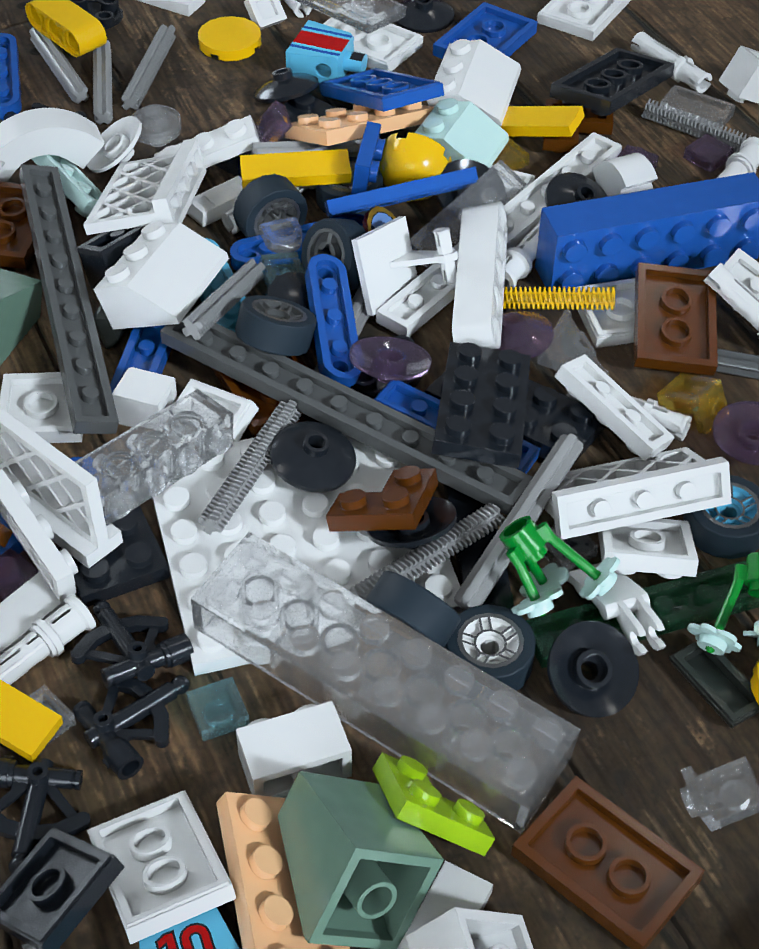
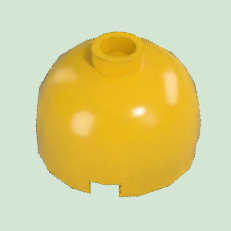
M408 132L406 138L396 139L398 133H395L386 139L379 169L383 176V183L388 187L440 175L446 165L452 162V159L449 157L447 160L443 155L445 148L429 137ZM432 196L416 199L415 201L428 199Z

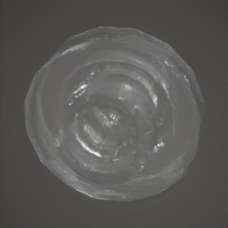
M151 104L138 109L132 114V116L137 117L141 121L142 130L138 141L153 147H162L176 139L181 133L182 123L180 114L172 107Z

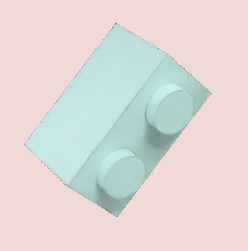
M453 98L439 100L415 132L441 144L445 148L443 155L447 160L449 157H451L452 161L469 159L478 161L489 168L509 141L508 133L470 101H457Z

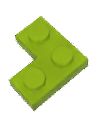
M381 753L372 770L397 819L482 856L487 854L495 841V837L484 821L485 814L479 807L462 798H459L457 802H453L442 797L441 793L431 784L427 776L428 770L417 760L405 755L397 759L386 753Z

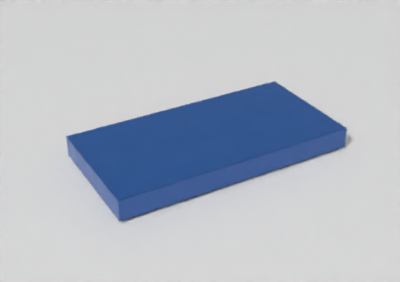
M379 68L322 81L319 84L322 96L383 112L444 96L443 83H440V81Z
M475 166L327 200L324 207L327 218H335L372 210L375 206L385 207L468 188L479 179Z

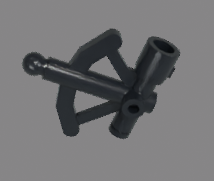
M101 600L93 606V614L97 617L101 626L88 632L71 651V661L77 665L84 663L87 659L113 664L100 670L105 686L110 687L113 684L116 685L134 677H137L140 681H147L153 677L155 669L163 666L167 669L190 661V654L194 653L189 637L185 633L165 639L155 645L158 633H165L169 629L166 617L135 615L120 619L107 601ZM148 632L145 642L135 641L130 633ZM111 639L121 655L95 649Z
M178 675L171 682H166L153 690L144 682L138 680V678H131L116 685L113 684V686L106 687L108 692L102 711L97 712L87 700H84L74 706L72 714L85 728L86 731L83 732V735L92 749L99 746L103 750L104 759H102V762L107 769L111 768L119 779L127 780L135 776L144 763L141 755L129 741L154 740L158 748L167 747L170 743V718L165 705L177 699V695L185 694L189 690L190 682L185 676ZM119 692L130 694L137 699L113 714ZM150 714L154 719V729H128Z
M4 755V757H0V788H11L8 793L0 798V836L14 840L11 852L12 859L8 865L11 875L34 849L35 844H38L52 827L73 836L91 826L89 813H77L58 790L59 788L80 791L83 782V770L76 771L75 769L53 767V761L47 758H36L31 765L19 764L18 760L14 759V756ZM26 793L19 822L7 819L1 812ZM48 794L66 819L54 824L40 825Z

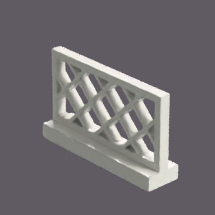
M198 139L183 140L176 154L120 163L83 224L86 234L91 235L141 227L157 221L163 224L182 223L207 172Z
M0 407V469H3L12 483L18 480L23 485L31 501V504L28 506L35 517L40 514L45 517L54 533L52 541L61 548H65L71 556L89 569L123 543L121 530L104 518L97 478Z
M683 447L660 452L647 461H644L639 456L571 470L567 473L558 489L551 492L552 498L546 505L545 510L554 518L556 534L563 540L732 504L729 461L723 457L705 460L689 448Z

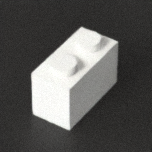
M333 701L319 705H304L292 713L271 719L260 718L250 722L247 726L236 729L239 758L251 794L286 797L299 771L341 778L352 776V749Z

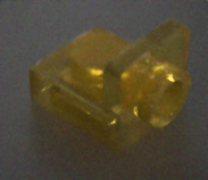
M680 373L657 393L660 406L681 413L694 414L699 433L708 434L728 415L727 400L725 399L721 379Z

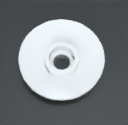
M127 116L110 125L101 134L105 144L87 164V167L94 173H101L117 164L128 162L134 155L135 151L133 148L141 134V121L135 116Z

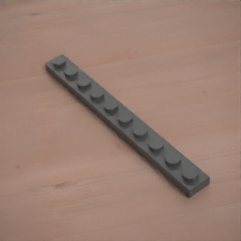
M21 164L19 178L73 434H116L119 420L58 167Z
M189 310V312L186 314V316L183 318V320H184L192 311ZM182 321L180 324L166 325L160 331L163 344L279 402L288 403L289 400H293L297 403V411L329 425L407 466H418L420 469L436 468L439 482L485 505H488V503L494 504L500 508L501 513L507 516L533 478L512 467L431 454L435 434L434 428L285 356L257 350L240 340L236 332L217 323L199 340H195L192 335L186 337L183 334L182 329L185 325Z

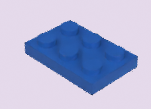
M483 2L433 44V56L443 59L448 45L456 40L467 39L471 41L481 39L510 57L537 33L538 21Z

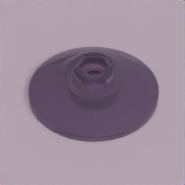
M524 310L505 312L502 317L501 346L497 350H515L521 354L531 355L532 359L543 353L551 345L554 338L553 326L545 316L536 312Z
M376 336L364 338L355 342L349 352V359L357 369L376 377L377 380L383 383H388L390 380L404 381L422 377L429 372L432 363L431 356L424 348L413 342L395 337Z
M740 401L725 406L717 413L713 422L712 433L715 442L730 457L743 463L759 465V402Z

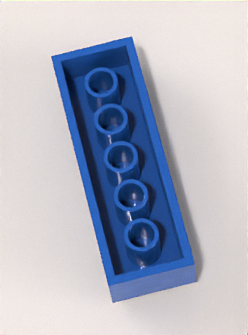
M754 172L543 207L541 210L535 268L547 290L548 286L551 287V291L553 286H555L557 291L558 286H560L562 292V288L565 286L567 292V287L570 286L572 292L573 286L578 287L635 278L638 262L701 269L718 266L720 263L724 265L738 248L753 259H757L759 257V178Z

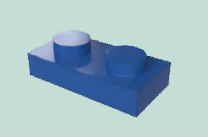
M367 121L355 163L351 194L366 192L369 182L376 183L380 161L382 160L386 142L384 139H379L381 124Z

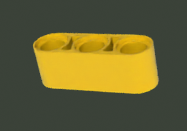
M33 0L26 3L25 12L31 25L72 56L77 58L106 45L107 36L100 21L72 1Z

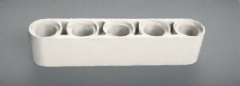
M501 201L462 209L452 319L453 342L456 343L469 342L491 349H499L501 346L508 234L507 216Z

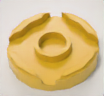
M219 17L208 21L198 31L199 49L208 57H211V54L218 55V60L239 61L249 58L255 53V48H260L262 45L259 26L255 22L242 17Z

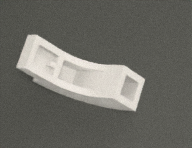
M59 108L32 109L4 120L0 123V182H7L21 164L43 155L60 156L84 169L105 144L97 125L75 112Z

